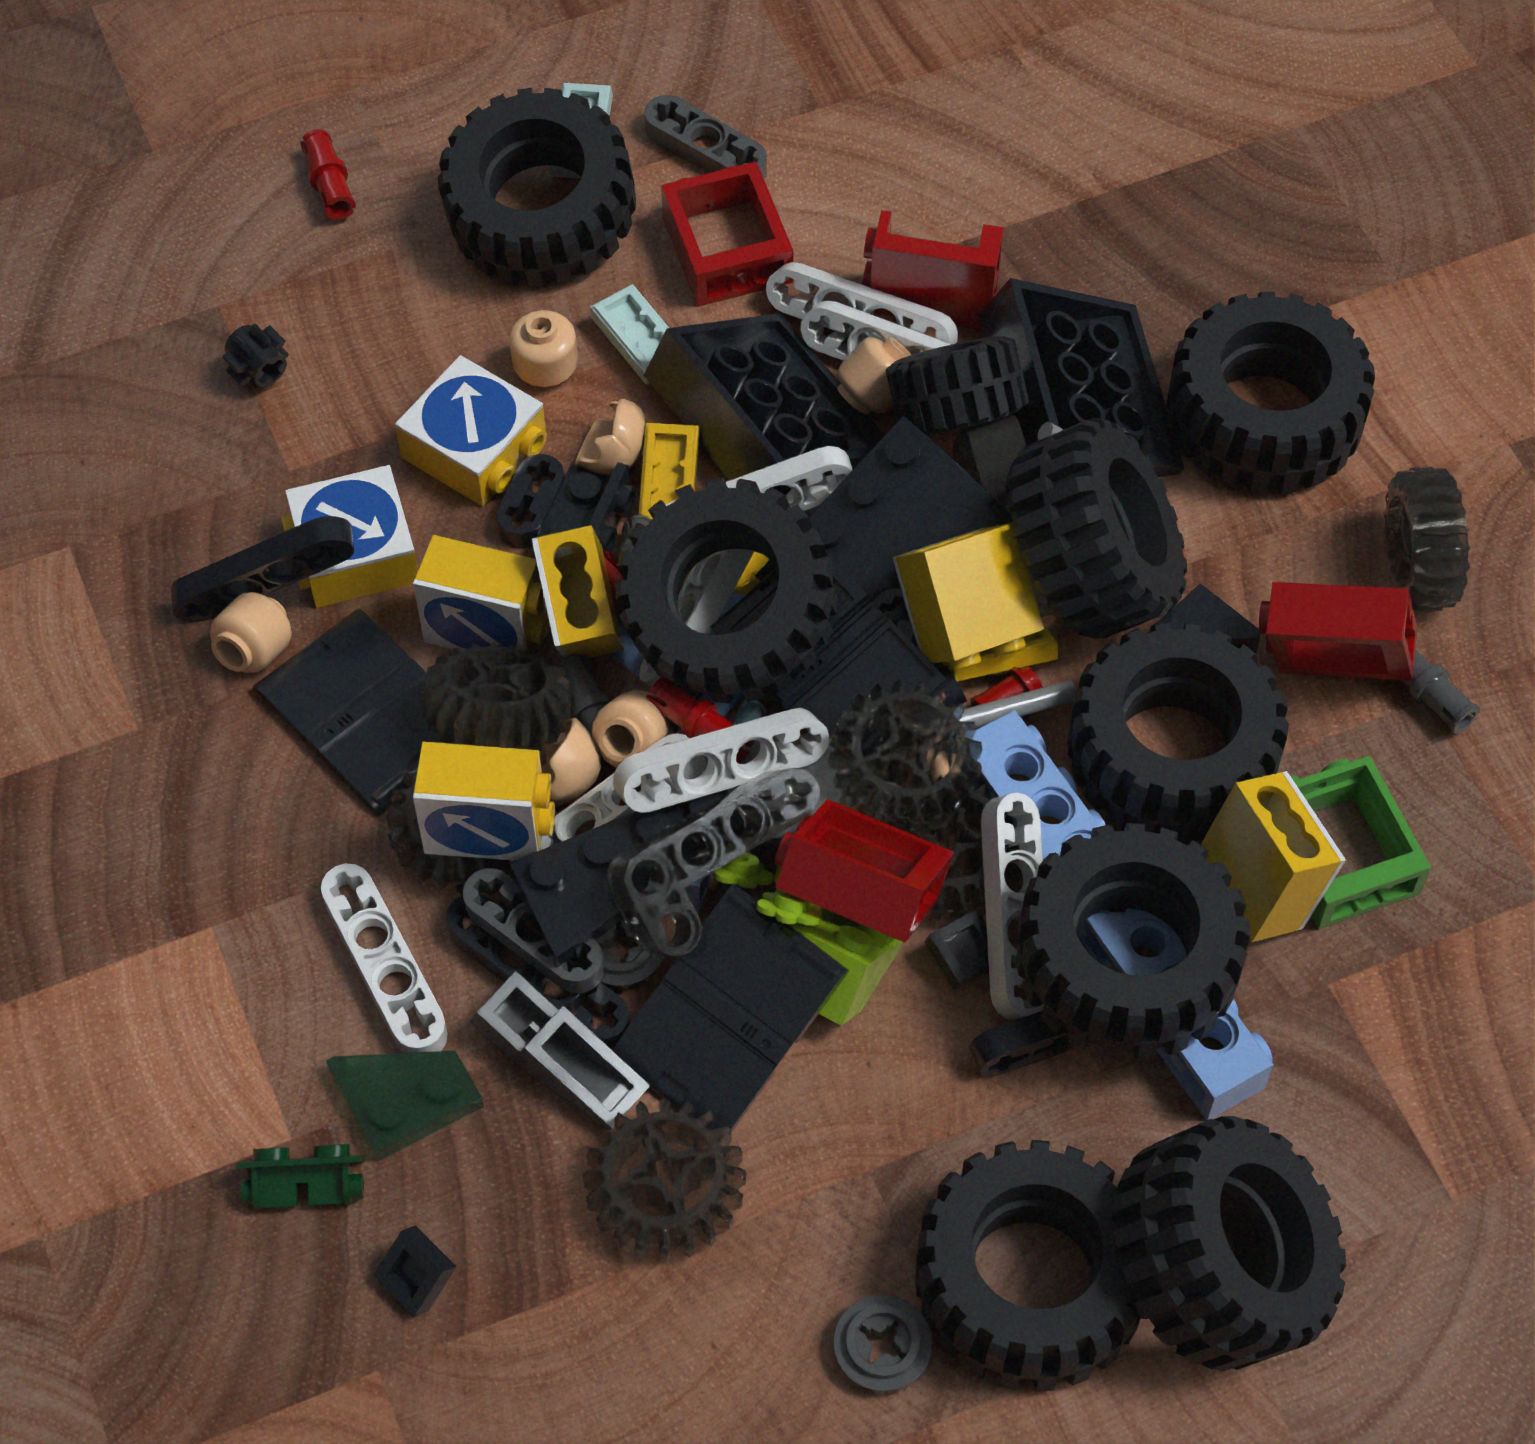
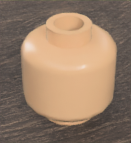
M534 311L520 317L512 326L509 337L513 369L521 380L532 386L549 387L564 382L572 375L578 361L577 340L574 327L565 316L554 311Z
M873 337L863 339L838 368V377L841 382L837 388L839 393L851 406L865 415H868L871 411L887 413L894 405L885 370L895 361L911 354L901 343L892 337H889L885 342Z
M254 592L242 593L235 598L212 621L209 631L212 652L216 659L229 670L245 673H258L266 668L289 645L292 636L290 621L287 618L284 607L277 600Z
M642 690L623 692L601 708L593 721L592 738L603 760L615 768L625 758L644 752L660 739L673 734L674 723L669 721L651 701L646 699L647 695H651L665 705L660 698L651 692Z

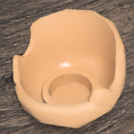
M626 399L610 403V407L616 411L615 418H598L595 420L577 455L576 466L598 475L611 476L617 462L629 465V470L637 462L644 450L645 417L642 410L635 403Z
M576 718L567 719L563 722L562 728L566 733V737L561 744L548 742L545 745L546 764L541 766L542 773L551 774L550 802H554L555 806L567 804L585 793L595 783L601 770L602 757L592 738V734Z

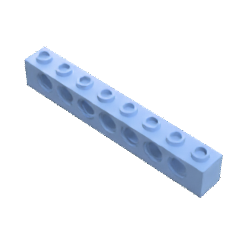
M1016 710L959 738L956 755L959 773L983 807L993 798L1018 792L1027 795L1033 800L1038 808L1040 818L1051 816L1061 821L1059 824H1047L1040 820L1042 857L1044 860L1049 853L1056 852L1060 855L1062 843L1071 837L1082 835L1085 840L1091 838L1092 828L1106 824L1097 811L1094 809L1088 810L1077 795L1075 782L1070 773L1062 766L1057 768L1046 753V745L1040 732L1033 725L1026 726ZM1021 774L1027 776L1030 780L1016 781L1009 776ZM1007 812L1004 813L1005 823H1010L1016 828V817L1008 816ZM1019 845L1012 846L1014 850H1020ZM1124 908L1125 910L1122 912L1104 910L1090 916L1076 928L1081 944L1095 960L1105 967L1123 974L1136 976L1158 974L1178 965L1187 955L1179 936L1167 923L1155 915L1138 909ZM1136 947H1148L1155 951L1157 956L1143 957L1138 955L1133 949ZM1234 998L1225 1016L1217 1017L1214 1029L1205 1036L1218 1040L1224 1046L1223 1049H1208L1192 1035L1187 1049L1175 1054H1167L1164 1047L1157 1048V1052L1205 1120L1213 1119L1265 1089L1274 1065L1272 1063L1271 1051L1265 1040L1256 1032L1250 1033L1239 1018V1011Z

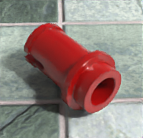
M1014 666L1008 671L1009 677L978 696H973L970 699V704L974 707L1040 689L1043 686L1036 673L1029 666L1021 669Z

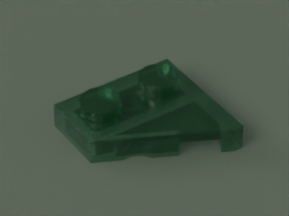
M455 1050L334 1056L326 1060L332 1078L377 1161L484 1107L478 1089Z

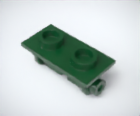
M350 1144L313 1146V1158L290 1159L289 1147L253 1149V1161L237 1162V1169L251 1168V1180L241 1181L242 1204H253L255 1210L298 1206L297 1183H308L309 1205H352L353 1198H364L363 1173L353 1174L352 1162L366 1161L365 1155H350Z

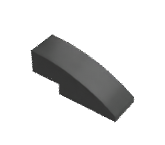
M517 971L506 980L469 1022L526 1072L609 1131L650 1087L641 1076L564 1005L558 1010Z

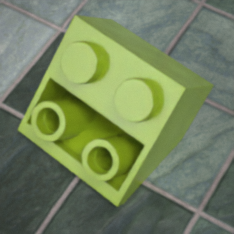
M822 908L821 919L818 925H804L798 922L789 925L849 970L846 977L819 1012L820 1015L843 1026L862 1011L901 949L903 942ZM783 927V929L781 930L790 938L793 935V933H791L785 927Z

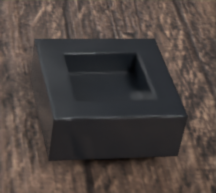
M977 909L929 934L924 941L954 990L989 972L987 925Z
M415 1225L399 1233L373 1276L415 1317L430 1310L457 1266Z

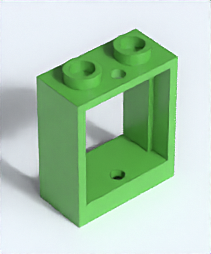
M1370 755L1351 762L1349 759L1334 761L1324 767L1321 772L1301 779L1297 776H1291L1314 812L1354 799L1387 859L1384 862L1334 878L1311 915L1318 930L1421 894L1431 866Z

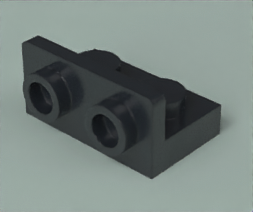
M617 462L612 475L604 476L571 464L537 537L592 525L602 545L603 553L608 551L611 554L617 536L615 526L620 515L625 517L629 515L635 499L636 488L630 485L629 465ZM532 546L533 558L536 559L535 553H534V548H533V546Z

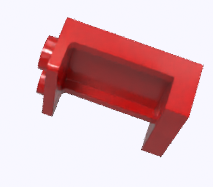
M881 210L877 228L868 227L863 257L872 259V261L867 260L862 285L942 312L949 316L958 327L982 330L978 315L993 299L998 290L1004 227L983 224L979 247L976 248L891 234L892 212ZM884 308L875 309L874 313L894 316L891 311Z

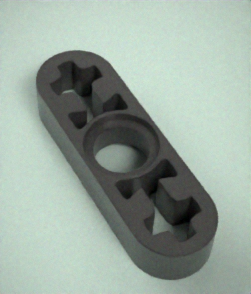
M658 96L646 105L644 112L645 130L647 136L655 143L708 173L736 166V163L744 165L748 164V162L757 161L765 180L767 175V154L764 147L758 142L676 96ZM701 136H711L718 140V143L711 148H700L692 142Z
M487 868L475 872L467 879L463 888V898L467 914L474 923L567 992H588L600 983L605 968L601 947L595 939L590 938L573 951L574 956L572 958L576 960L587 955L588 969L583 970L580 967H575L571 972H568L567 961L557 968L543 939L531 943L523 941L517 935L520 925L529 919H533L512 877L501 870ZM499 890L503 906L511 911L507 920L504 910L494 902L488 901L481 906L479 894L484 891L492 895Z

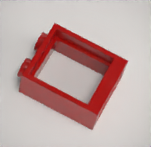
M757 161L740 166H730L720 171L691 178H682L675 182L661 185L663 220L697 307L766 290L769 277L784 264L793 262L794 250ZM752 201L767 241L702 257L687 217ZM790 277L782 284L786 285L793 283V279Z
M1272 582L1270 601L1261 602L1259 632L1260 634H1266L1267 653L1274 654L1280 673L1412 681L1418 628L1408 588Z
M827 799L812 815L808 813L803 815L795 833L788 831L784 835L774 860V864L781 866L775 888L906 943L937 903L954 851Z

